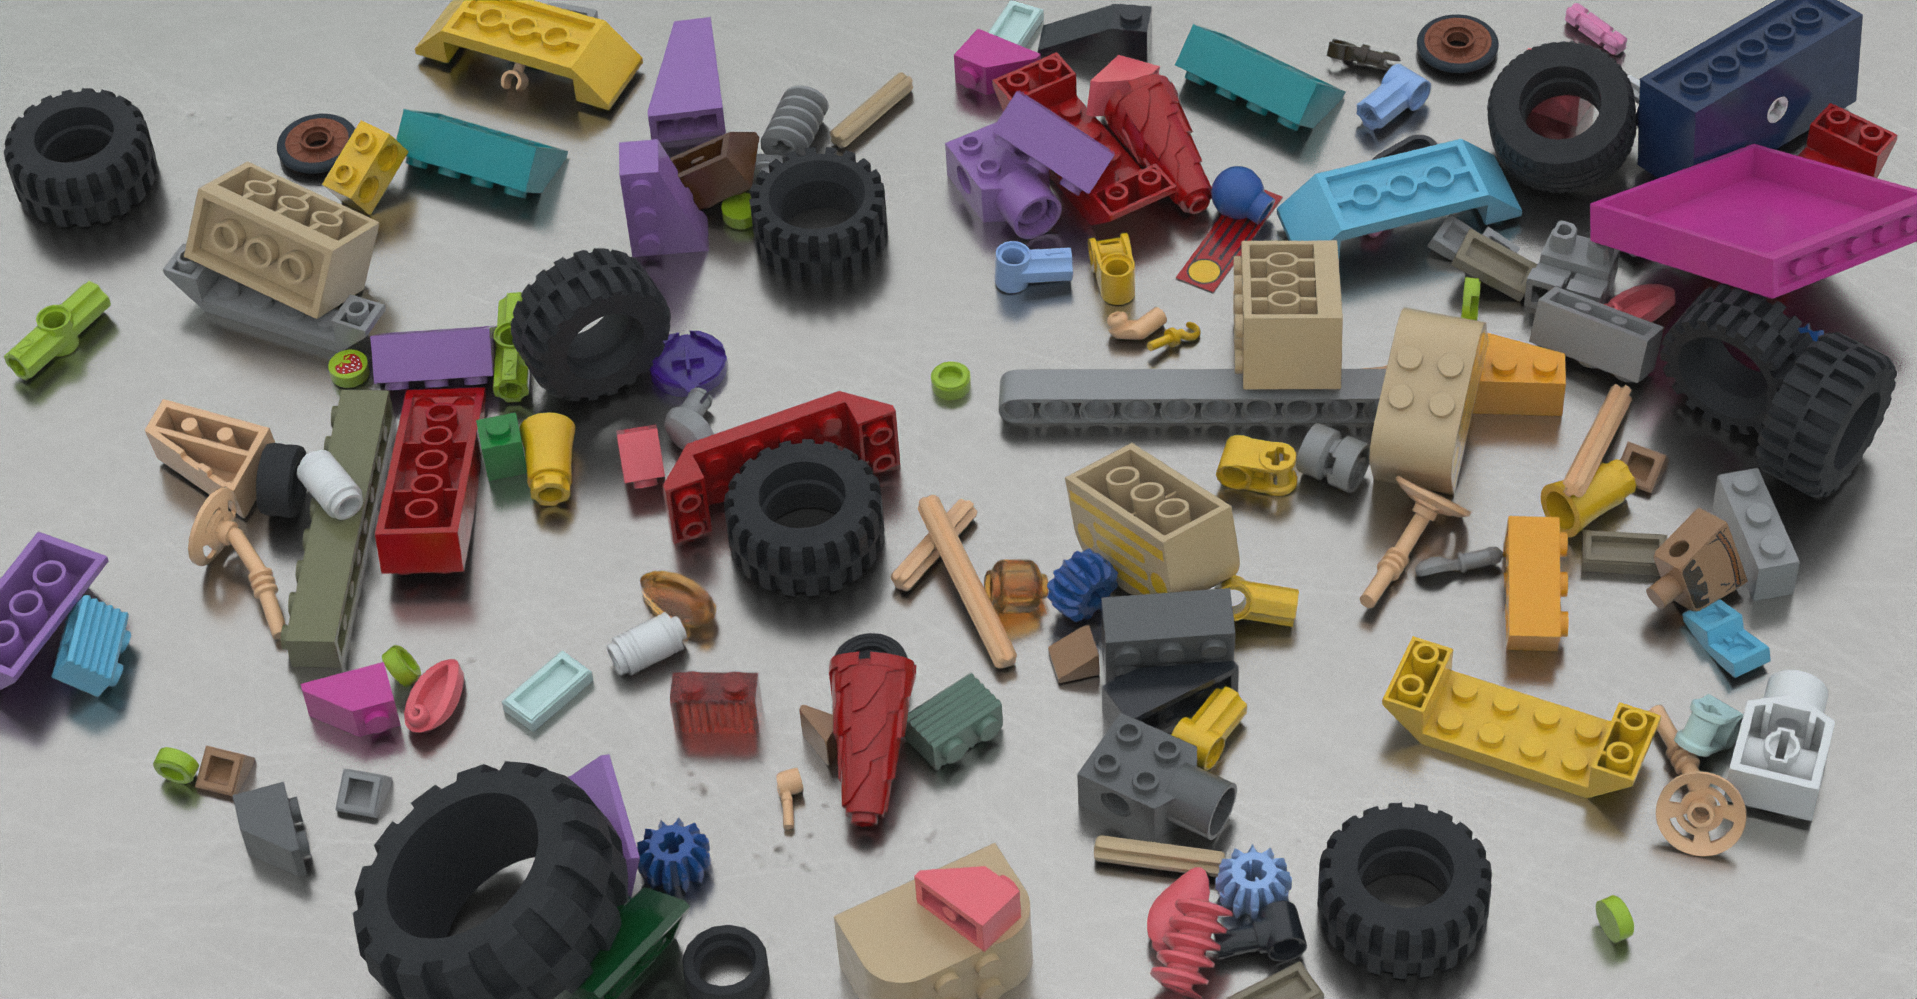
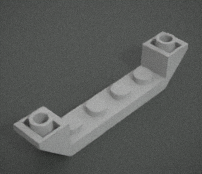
M184 243L163 268L164 275L205 312L334 352L343 351L367 337L386 310L384 304L350 294L339 310L332 309L320 318L315 319L184 257L186 248Z

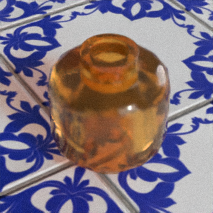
M1030 559L999 560L994 564L992 570H987L984 577V589L994 609L1002 614L1032 613L1038 608L1041 599H1045L1048 595L1047 575L1041 574L1038 565Z

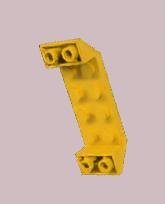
M453 0L415 47L417 55L445 63L449 62L459 47H463L573 79L576 101L610 110L643 64L642 56L605 20L534 0Z
M1412 636L1382 699V705L1421 744L1584 798L1606 794L1634 785L1661 721V715L1619 702L1611 721L1453 671L1452 648Z

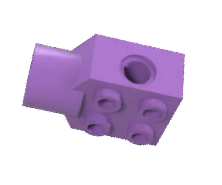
M997 122L946 142L947 176L983 222L1007 221L1014 232L1024 239L1039 237L1056 224L1061 215L1062 207L1060 201L1050 190L1049 171L1045 175L1028 164L1027 161L1030 156L1019 148L1013 154L997 144L995 139L998 135L991 131Z

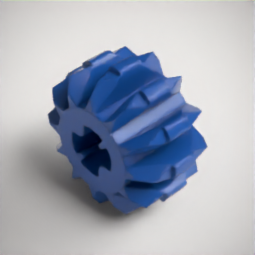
M1090 548L1083 552L1077 550L1069 560H1063V564L1059 569L1053 571L1055 576L1047 584L1049 589L1047 598L1052 602V606L1067 618H1071L1075 622L1083 618L1088 620L1095 611H1101V598L1111 597V592L1117 588L1118 583L1116 579L1118 572L1106 558L1097 552L1095 553Z
M678 817L673 825L667 826L665 822L660 820L658 830L645 828L644 840L637 842L640 856L638 871L642 877L647 878V882L652 889L663 885V889L669 895L674 887L680 886L687 893L689 882L702 883L703 871L710 870L709 840L705 834H700V829L696 823L684 827V823Z

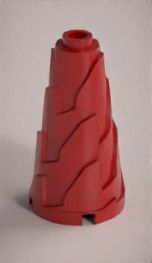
M1149 74L1127 82L1131 90L1123 95L1121 90L1118 89L1105 106L1104 115L1107 124L1143 169L1157 164L1176 185V192L1168 196L1183 212L1197 214L1204 211L1210 204L1212 187L1201 165L1203 161L1190 134L1193 131L1181 107L1175 86L1172 81H1169L1168 77L1159 74Z
M850 652L833 656L829 661L833 735L837 741L838 779L841 782L842 807L845 808V815L851 818V824L854 826H877V819H882L884 812L888 813L891 784L896 775L901 738L905 737L910 697L916 680L917 664L914 665L913 660L899 655L870 652V658L859 659V652Z

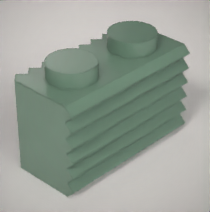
M969 673L908 713L904 738L935 770H939L942 765L952 764L960 760L969 747L973 748L976 743L989 741L997 735L1003 726L1002 704L999 699H996L994 694H991L989 689L985 688L983 683H980L978 678H975L973 673Z

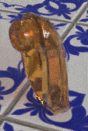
M652 571L641 577L642 595L658 615L666 612L670 618L677 616L685 628L702 627L710 623L716 616L717 608L712 597L693 580L681 574L668 571Z

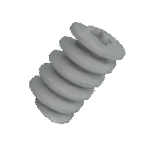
M798 85L787 89L760 140L761 149L764 154L782 155L783 163L786 162L785 154L795 151L798 157L806 155L805 148H809L812 144L814 136L824 119V115H826L829 109L825 96L809 86Z

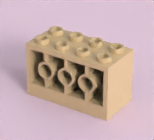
M247 161L198 188L184 257L318 319L345 302L350 294L356 295L364 290L380 222Z
M1337 240L1241 241V256H1234L1233 315L1235 374H1243V389H1341L1343 314Z

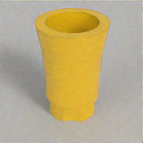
M547 412L532 415L525 419L519 427L525 453L527 483L530 488L531 498L538 501L539 505L556 506L560 502L567 501L570 497L575 424L567 416L558 413Z
M1615 459L1609 463H1600L1586 493L1580 498L1574 494L1568 497L1563 492L1565 489L1563 480L1545 485L1541 491L1542 509L1546 517H1560V532H1567L1568 537H1574L1592 521L1622 504L1627 496L1634 493L1636 490L1635 477L1630 473L1628 466L1621 460Z

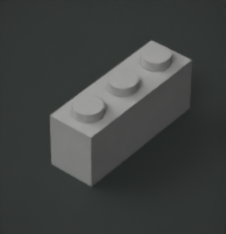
M1555 286L1538 299L1529 342L1542 346V348L1564 353L1565 356L1578 360L1584 367L1599 368L1612 373L1621 381L1639 383L1655 368L1664 327Z
M1753 468L1718 475L1713 509L1718 518L1728 523L1748 582L1745 584L1752 600L1758 601L1794 594L1800 561L1759 469Z

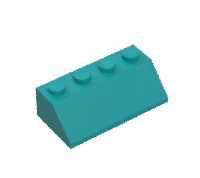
M1195 24L1192 25L1175 63V66L1187 71L1185 74L1186 79L1205 86L1206 82L1209 81L1217 85L1215 90L1217 94L1236 101L1237 96L1248 100L1246 105L1248 109L1264 116L1267 115L1268 111L1279 115L1278 123L1295 131H1298L1300 125L1313 129L1343 99L1346 93L1344 90L1224 33Z
M409 109L403 110L396 139L409 151L406 156V164L427 169L428 163L439 166V174L454 178H460L461 173L472 176L471 183L487 188H493L494 183L505 186L504 193L521 198H526L527 192L542 193L566 160L568 151L440 113Z

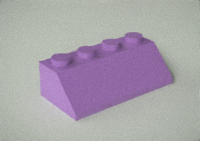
M39 531L0 578V690L18 680L109 562L107 556Z

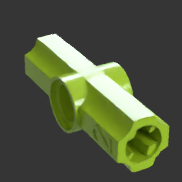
M88 281L61 305H50L40 310L36 317L37 326L4 355L7 366L14 371L16 376L27 381L55 356H65L75 351L80 341L78 335L111 306L109 297L101 290L99 285Z
M521 292L507 293L506 297L499 300L497 328L493 334L496 346L493 391L496 397H500L506 402H520L524 396L529 395L530 370L515 349L512 342L513 336L511 335V321L514 318L513 311L517 301H522L523 299Z

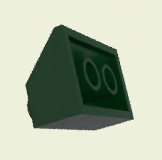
M645 887L633 898L628 895V902L617 907L622 925L610 950H600L590 963L594 972L572 995L567 990H564L554 999H618L677 938L690 905L683 899Z

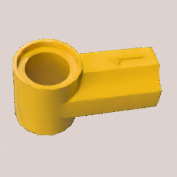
M1237 575L1215 586L1214 589L1230 588V590H1238L1244 594L1243 601L1236 606H1232L1234 621L1247 619L1293 627L1298 606V589L1246 581L1243 577Z
M1225 686L1223 689L1216 688L1191 719L1184 717L1178 722L1171 735L1197 746V766L1208 771L1219 760L1227 737L1247 714V703L1241 699L1238 692Z

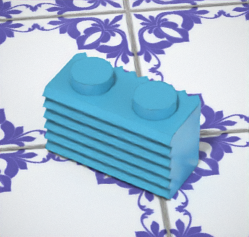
M84 595L67 615L66 625L61 636V645L58 649L59 652L56 656L54 672L51 677L96 697H99L108 686L113 688L123 671V665L118 663L119 654L125 651L131 638V632L126 630L129 618L128 612H121L120 608L114 609L112 605H106L105 602H99L97 598L91 599L90 595Z

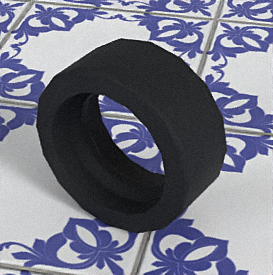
M734 925L711 927L696 935L687 945L682 958L686 990L692 999H761L766 993L770 981L766 948L756 934L744 927ZM734 953L743 955L752 962L753 970L745 979L733 985H713L700 977V968L709 959L720 954Z

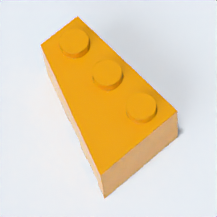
M1488 333L1489 342L1472 414L1562 416L1566 387L1565 354Z
M1508 516L1503 542V557H1506V573H1504V587H1506V650L1558 651L1560 638L1568 637V611H1561L1560 597H1567L1568 572L1560 571V557H1567L1568 535L1567 532H1560V517Z

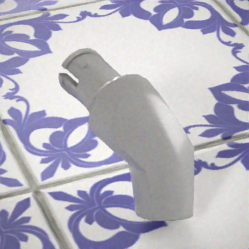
M702 388L691 389L682 405L670 409L666 415V432L670 439L683 450L688 443L714 435L708 422L702 417L711 407L713 400L709 394L702 404L700 403V400L707 392Z

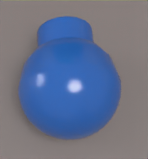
M1229 167L1219 173L1212 184L1211 198L1215 208L1222 215L1232 219L1248 218L1259 225L1266 218L1275 203V199L1264 192L1262 180L1253 170L1247 167Z

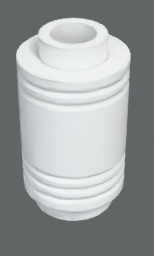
M327 450L310 452L302 458L297 469V477L330 517L339 520H345L354 516L363 504L362 490L334 456Z
M664 612L629 629L627 632H623V634L613 637L612 643L607 645L606 648L618 673L621 676L629 673L631 676L672 656L674 653H678V651L684 650L682 641L687 639V634L677 616L670 618Z

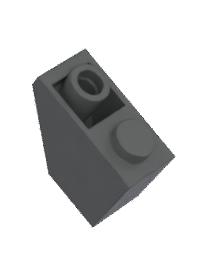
M284 782L232 795L239 828L248 855L295 876L307 875L303 857L311 856V851L305 830L297 832L296 823L303 822V817L297 796L288 797Z

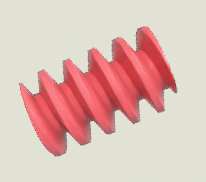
M1198 898L1178 899L1175 907L1184 916H1172L1169 920L1170 926L1178 933H1165L1162 939L1172 950H1159L1156 955L1157 959L1166 967H1153L1150 975L1163 987L1194 999H1202L1192 987L1193 985H1208L1209 980L1198 972L1199 968H1214L1215 963L1205 956V952L1220 951L1221 946L1211 936L1212 933H1227L1228 929L1220 924L1217 919L1218 917H1232L1233 912L1220 905Z

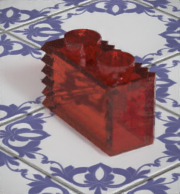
M673 672L670 706L675 732L678 735L682 732L686 734L693 732L695 735L699 732L704 735L707 732H710L712 735L716 732L721 735L724 732H727L729 735L733 732L738 735L742 732L746 735L750 732L754 735L759 733L762 712L759 672Z

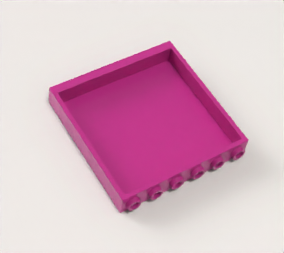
M1752 144L1590 203V241L1774 299L1917 242V189Z

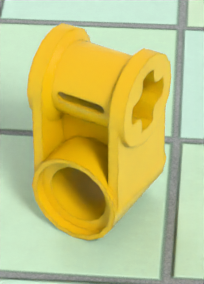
M1121 233L1119 238L1096 241L1095 238H1088L1091 269L1095 273L1102 299L1112 305L1129 303L1135 297V262L1132 256L1128 233Z
M1244 435L1231 436L1226 441L1216 471V477L1222 485L1234 490L1244 489L1267 493L1273 496H1284L1294 491L1297 486V474L1293 470L1296 464V452L1293 447L1283 442L1252 439ZM1280 453L1283 454V461H1281V462H1280ZM1276 476H1277V485L1274 484V478H1275Z

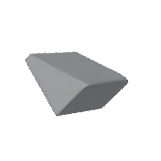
M343 768L335 811L378 818L390 790L392 777Z

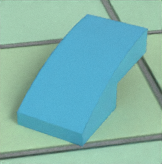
M1721 599L1700 611L1689 610L1682 614L1684 623L1701 646L1733 677L1736 678L1771 661L1769 647L1744 629L1742 614Z

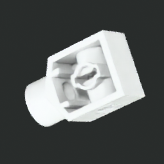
M1799 670L1776 672L1768 680L1764 698L1747 701L1727 781L1739 791L1745 805L1812 821L1835 721L1824 714L1828 700V689L1814 675ZM1725 792L1724 797L1726 798V800L1732 802L1731 798Z

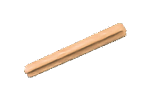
M1615 384L1608 392L1563 480L1565 485L1563 492L1568 497L1574 494L1580 498L1586 493L1632 401L1629 395L1631 389L1627 385L1621 388Z
M932 494L921 498L918 503V511L995 667L1003 669L1014 665L1017 653L939 497Z

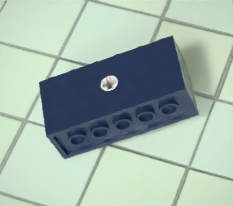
M1775 0L1640 78V80L1632 75H1628L1627 77L1630 79L1634 91L1635 102L1639 104L1636 113V125L1638 128L1637 165L1657 178H1661L1752 144L1776 150L1809 130L1810 124L1830 103L1844 109L1856 102L1863 14L1838 0Z

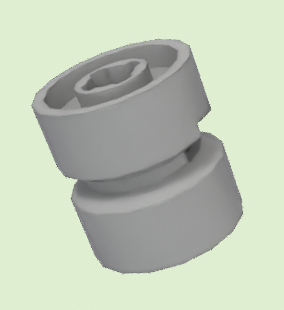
M1316 423L1311 427L1302 442L1296 468L1298 472L1317 480L1327 477L1329 485L1352 493L1362 482L1369 467L1371 444L1352 436L1342 439L1340 431L1321 423Z

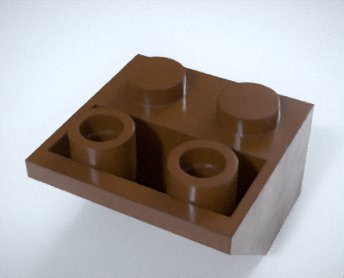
M728 132L670 158L678 171V177L685 188L688 187L693 194V201L699 210L708 209L731 196L741 195L752 187L759 136L756 132Z

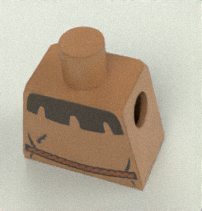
M1700 507L1696 509L1655 551L1653 558L1661 578L1647 588L1646 593L1651 602L1660 609H1664L1672 601H1675L1691 611H1700L1748 582L1728 523Z

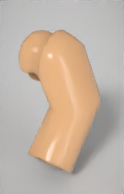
M1154 307L1138 320H1128L1127 314L1123 311H1116L1107 318V324L1110 327L1109 333L1116 339L1143 340L1167 322L1165 313L1158 307Z

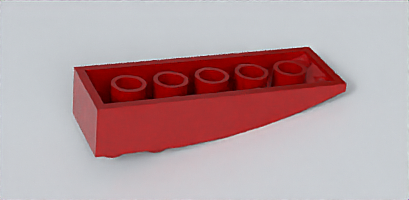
M485 388L406 390L375 531L381 574L397 573L407 575L411 573L439 572L446 574L464 572L474 519L482 454L476 420L484 419Z

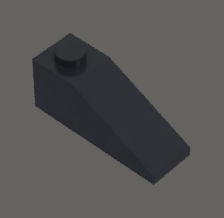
M1112 4L1043 25L1038 53L1041 56H1049L1057 52L1062 58L1110 62L1118 55L1148 63L1152 43V6Z
M1235 661L1137 668L1125 675L1115 676L1102 686V712L1111 724L1114 723L1120 713H1123L1163 731L1177 724L1182 718H1189L1195 715L1216 688L1223 689L1226 686L1238 692L1239 666Z

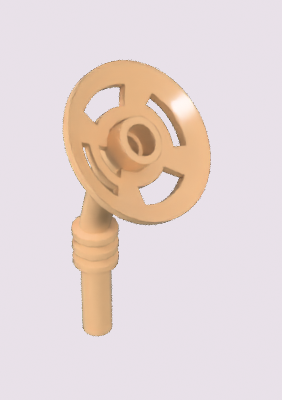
M1397 475L1395 480L1400 488L1416 502L1412 509L1415 514L1395 547L1389 548L1378 563V572L1360 597L1361 604L1367 608H1373L1390 582L1399 578L1409 563L1408 556L1430 520L1435 521L1438 514L1450 517H1470L1472 512L1423 486Z
M225 487L218 488L205 500L194 520L188 543L189 558L192 563L198 566H205L217 557L225 545H232L250 572L248 579L254 591V597L261 602L273 639H281L282 626L286 625L276 597L278 587L275 584L276 581L273 577L272 569L264 565L243 531L235 523L237 504L234 492ZM228 501L231 503V512L228 511ZM206 545L212 549L207 557L203 552V547Z
M1662 705L1652 707L1649 712L1661 715L1657 731L1667 747L1666 756L1674 767L1675 772L1680 775L1671 780L1659 795L1656 805V820L1659 830L1673 847L1684 853L1694 856L1720 854L1731 848L1744 831L1747 816L1744 800L1734 785L1723 777L1699 771V758L1675 742L1674 738L1678 731ZM1710 783L1724 790L1731 798L1733 805H1728L1722 793L1710 787ZM1686 784L1689 792L1682 798L1681 803L1670 801L1674 792ZM1714 797L1719 801L1720 806H1717ZM1683 814H1687L1690 823L1685 819ZM1676 817L1679 825L1686 832L1694 835V839H1688L1680 834L1671 823L1670 818ZM1723 818L1734 822L1731 829L1724 836L1710 841L1708 831L1717 828Z

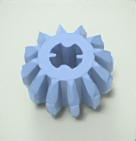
M1252 844L1248 853H1243L1235 848L1231 854V859H1222L1219 865L1218 877L1215 879V889L1220 895L1222 907L1233 908V914L1236 919L1247 913L1250 914L1253 920L1257 919L1258 912L1266 905L1277 901H1288V893L1292 889V877L1290 872H1287L1285 859H1274L1271 847L1263 853H1259Z

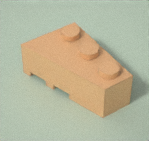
M163 399L145 428L146 435L157 459L209 495L221 487L232 490L236 497V513L245 519L256 500V479L262 452L267 444L275 443L270 428ZM228 501V508L232 510L231 503Z

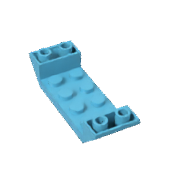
M1458 139L1317 173L1277 208V215L1289 241L1337 240L1339 260L1340 245L1343 240L1473 208L1478 209L1485 225L1520 217L1522 216V209L1495 156L1463 139Z

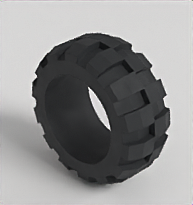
M505 761L500 770L482 764L458 772L456 782L443 789L434 785L412 801L411 804L414 809L399 824L392 821L374 844L377 856L372 865L362 867L354 892L358 910L352 913L359 953L367 962L368 972L394 999H554L564 990H567L572 995L594 972L590 963L600 950H610L622 925L617 907L628 902V871L626 859L623 857L622 841L609 819L595 805L586 792L567 776L549 771L544 767L522 762ZM535 857L533 865L521 887L498 912L470 930L447 937L457 913L480 885L500 870L519 861Z

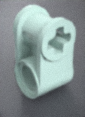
M1707 694L1703 698L1693 699L1689 706L1692 713L1684 729L1678 731L1674 738L1675 742L1686 751L1698 756L1709 757L1711 754L1723 749H1730L1736 743L1744 714L1716 697Z

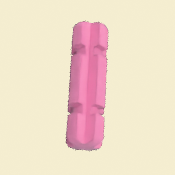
M1575 3L1567 8L1566 22L1574 28L1579 27L1578 30L1599 46L1604 45L1603 48L1611 55L1617 56L1624 52L1627 47V38L1617 30L1612 32L1614 30L1613 27L1592 12H1589L1580 3Z

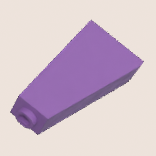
M711 17L674 21L647 111L651 140L658 139L660 143L726 134Z

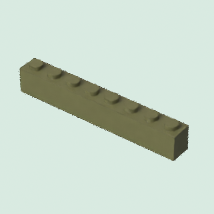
M341 390L338 406L332 407V434L325 437L324 450L329 451L362 490L363 504L354 516L345 520H339L330 517L314 497L311 499L310 518L312 522L310 528H305L303 533V550L305 553L303 560H298L296 564L297 588L296 592L290 593L288 599L290 619L288 625H283L281 630V647L283 650L288 651L292 667L342 668L395 419L389 390Z

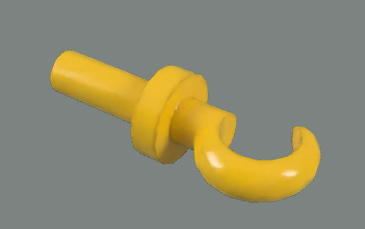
M1187 322L1186 327L1192 329L1194 333H1188L1183 329L1177 330L1171 327L1165 330L1164 336L1148 342L1147 348L1149 351H1154L1166 345L1174 348L1180 345L1181 339L1194 341L1201 334L1200 328L1193 322Z

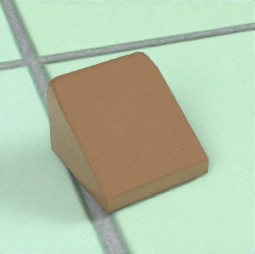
M1629 441L1620 459L1628 466L1630 473L1635 477L1636 489L1649 494L1653 493L1669 463L1666 455Z
M1089 625L1080 627L1048 647L1058 683L1100 675L1099 654Z
M801 705L799 712L802 735L827 765H831L837 756V741L833 735V715L807 705Z
M206 745L195 787L229 796L238 794L253 767L255 758Z

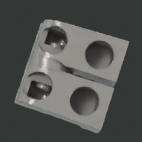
M1559 221L1555 229L1553 228L1541 252L1539 263L1536 268L1531 269L1527 277L1524 306L1536 309L1538 299H1540L1537 295L1538 291L1542 289L1551 290L1555 286L1605 304L1615 282L1621 251L1592 242L1590 238L1577 235V228L1573 223Z

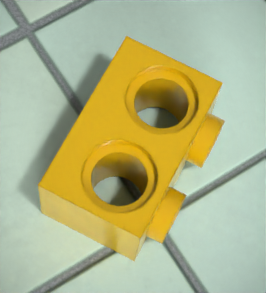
M360 120L322 185L341 202L371 216L409 151L389 133Z

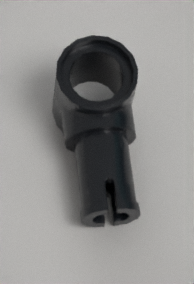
M1277 901L1266 905L1258 912L1257 919L1252 920V924L1228 929L1226 934H1213L1214 941L1221 946L1220 951H1217L1219 960L1258 951L1259 954L1267 953L1269 958L1274 961L1282 962L1301 956L1307 949V942L1295 904L1288 901Z

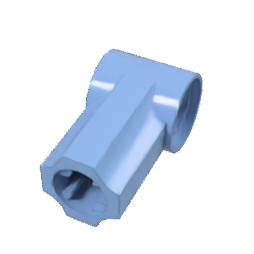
M1395 64L1384 75L1381 86L1357 104L1356 114L1361 118L1365 127L1372 131L1377 128L1381 129L1406 108L1412 111L1419 109L1430 94L1431 83L1402 64Z
M1008 241L999 245L996 249L994 282L1001 291L1018 293L1025 290L1029 283L1072 281L1071 248L1029 250L1021 242Z

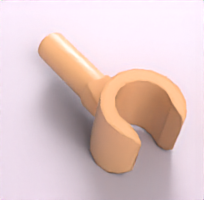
M515 63L513 70L503 73L501 85L504 89L511 87L514 76L518 79L516 91H523L527 88L528 77L524 73L525 65Z
M798 768L779 772L776 776L777 791L781 798L783 810V828L787 830L794 828L792 795L804 792Z

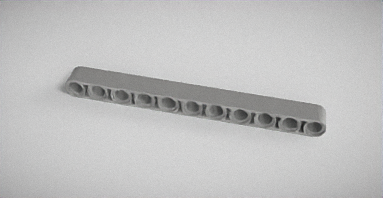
M1235 369L1010 370L1000 378L998 412L1005 421L1017 424L1374 423L1386 369H1342L1341 389H1243V374H1235Z

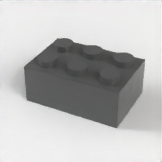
M1230 588L1101 598V639L1106 683L1115 676L1125 675L1137 668L1234 661L1235 625Z

